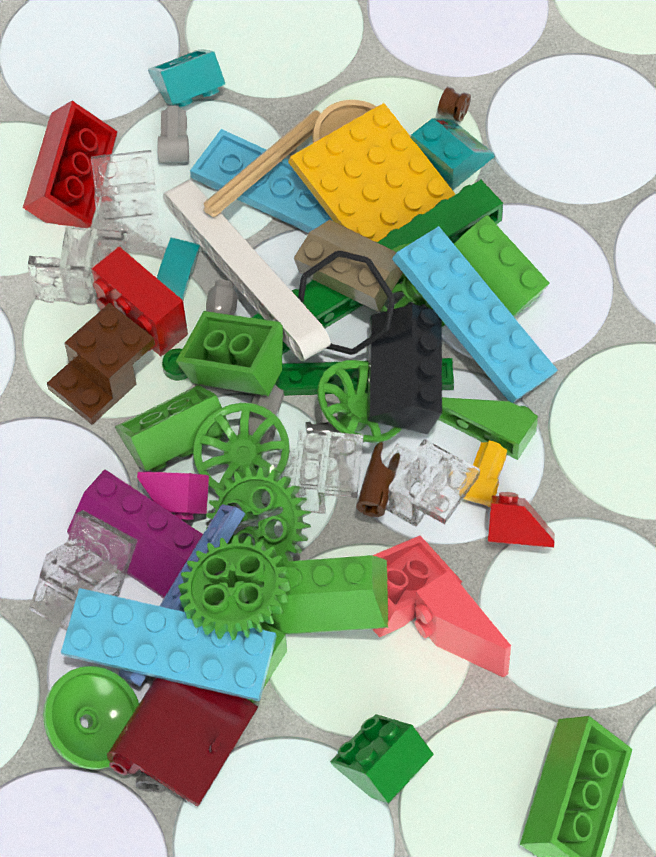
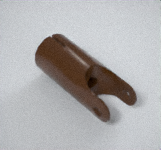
M382 442L377 443L372 451L356 504L359 512H363L364 515L370 517H381L385 514L401 456L399 453H395L390 459L387 468L381 459Z

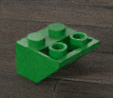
M375 714L361 725V730L350 741L345 742L339 748L338 754L330 763L369 797L389 803L429 761L434 753L412 724Z

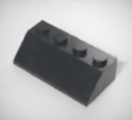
M410 304L395 308L393 310L391 328L388 333L369 345L367 421L428 434L442 414V319L431 308ZM387 311L371 315L369 318V337L384 328Z

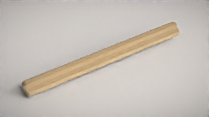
M318 110L311 112L204 202V212L208 213L211 217H215L312 135L316 120L321 113Z

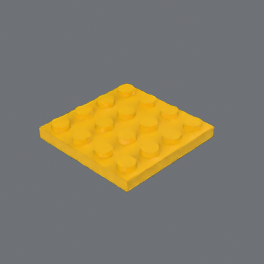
M385 103L290 156L288 161L334 222L375 242L386 237L391 230L399 229L406 225L416 215L424 214L431 210L441 200L449 199L456 195Z

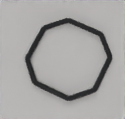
M339 250L303 273L300 280L298 299L302 303L304 302L307 278L337 257L367 264L389 298L385 326L353 349L332 343L326 348L353 355L388 333L391 328L395 297L371 259Z

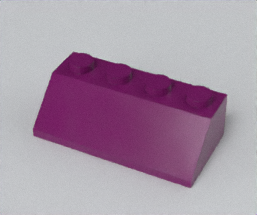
M106 469L84 491L67 530L70 536L163 599L203 536L201 532Z

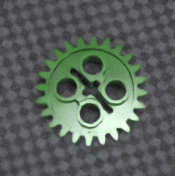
M259 467L257 472L255 468H246V475L242 471L234 472L235 481L225 478L223 481L227 489H215L216 494L220 498L219 500H209V504L216 509L213 513H207L206 517L213 519L223 504L233 507L239 504L242 511L246 513L239 523V527L257 521L259 519L258 515H269L280 507L283 508L282 513L260 520L258 526H248L237 534L233 533L227 544L232 543L234 535H237L240 543H244L248 535L251 534L254 537L255 545L260 540H263L266 549L273 546L276 555L282 556L283 562L293 561L290 552H302L301 548L297 545L298 541H308V538L301 533L302 529L311 528L309 523L303 522V517L311 514L309 510H301V505L307 501V498L296 497L300 486L288 487L291 477L284 476L280 479V471L272 470L269 473L266 467ZM265 491H268L271 497L267 507L262 503V495ZM277 521H280L283 525V533L280 537H277L274 532V526Z
M234 535L231 544H227L222 537L220 538V547L215 548L211 543H208V553L204 554L197 550L196 555L199 561H187L190 572H181L184 583L178 585L182 595L179 597L187 618H192L195 628L202 626L206 635H209L215 629L218 639H221L225 632H229L231 639L235 640L238 631H242L244 636L249 638L250 628L254 627L261 633L263 632L261 626L263 621L269 624L274 623L271 615L272 612L276 614L283 613L280 603L288 602L289 599L285 591L291 590L288 580L287 567H284L282 556L276 555L273 546L266 549L263 540H260L254 546L251 536H248L244 543H240L237 535ZM257 569V571H255L254 573H247L250 570ZM219 571H224V572L221 573L220 575H214L215 573H217V572H219ZM256 599L253 603L245 604L248 600ZM216 601H222L218 605H212Z

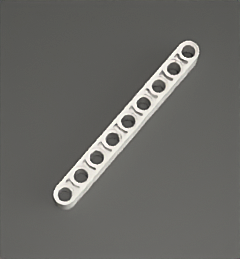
M189 179L163 193L164 202L171 214L264 320L281 322L283 325V341L301 361L310 358L331 345L330 338L322 324L220 212L217 216L211 217L208 213L204 212V202L208 198L192 180Z

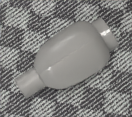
M223 279L215 281V286L207 294L206 311L235 315L238 295L233 289L231 281Z

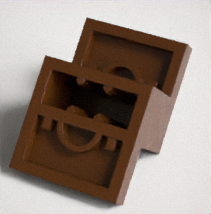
M108 303L64 342L69 363L47 382L48 390L93 425L137 385L133 364L155 345L154 337Z

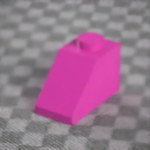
M165 472L137 473V479L152 500L169 512L174 513L181 520H193L194 514H207L209 475Z

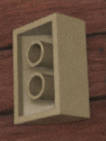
M328 220L309 232L294 256L295 264L301 274L335 251L340 250L368 257L372 260L391 291L403 274L401 269L392 260L396 254L395 251L332 220ZM337 257L309 277L377 312H380L388 298L367 264Z

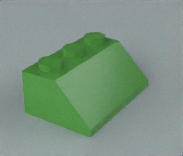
M488 215L477 222L454 243L514 318L535 301L550 284Z
M203 311L176 362L193 384L269 396L282 371L283 325L277 321Z
M197 385L116 425L115 429L136 464L144 471L150 470V472H154L164 468L167 465V461L176 456L185 457L192 454L194 441L201 425L222 406L216 394ZM216 421L205 436L219 440L224 436V431Z

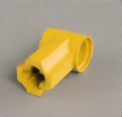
M490 440L488 442H481L471 471L467 470L464 476L459 498L491 507L492 495L496 496L499 486L498 478L507 457V449L503 448L500 443Z

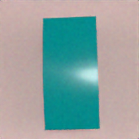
M171 237L164 253L157 279L184 301L190 276L193 275L200 245Z

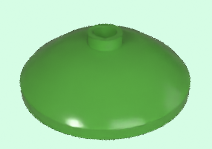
M85 666L71 670L60 677L47 694L43 709V721L48 739L64 759L78 767L86 769L110 767V761L107 758V753L139 705L138 698L130 685L122 677L108 669ZM81 717L88 721L87 728L82 726L80 722Z

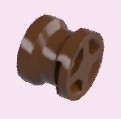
M446 87L440 98L437 113L441 116H453L455 121L462 122L468 111L471 95L465 92L459 94L455 92L454 88Z

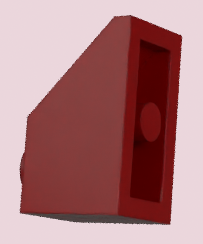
M500 492L499 496L492 495L488 542L554 548V531L525 498H518L519 495L513 492Z

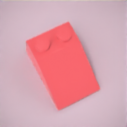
M421 535L373 555L387 560L388 628L372 630L380 638L402 628L416 618V591L445 572L450 571L458 582L462 583L460 578Z
M450 571L445 572L416 591V621L414 623L422 637H429L435 646L496 675L505 677L509 674L511 644Z

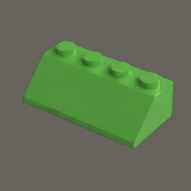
M367 555L284 562V567H287L288 580L291 590L285 591L289 600L286 603H280L283 610L282 614L272 612L273 624L263 621V623L284 634L388 628L387 560ZM257 569L250 570L247 573H254L255 571H257ZM256 599L248 600V603H253Z
M590 716L558 719L520 845L537 857H601L633 749Z

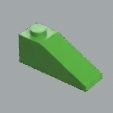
M442 397V414L438 420L481 442H488L490 440L500 443L503 448L507 449L508 456L518 460L537 432L538 415L534 414L528 407L518 406L510 401Z

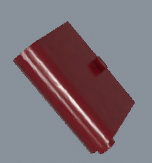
M155 678L107 753V758L110 761L109 765L114 771L122 775H127L128 773L135 774L138 770H141L198 807L258 709V706L246 698Z

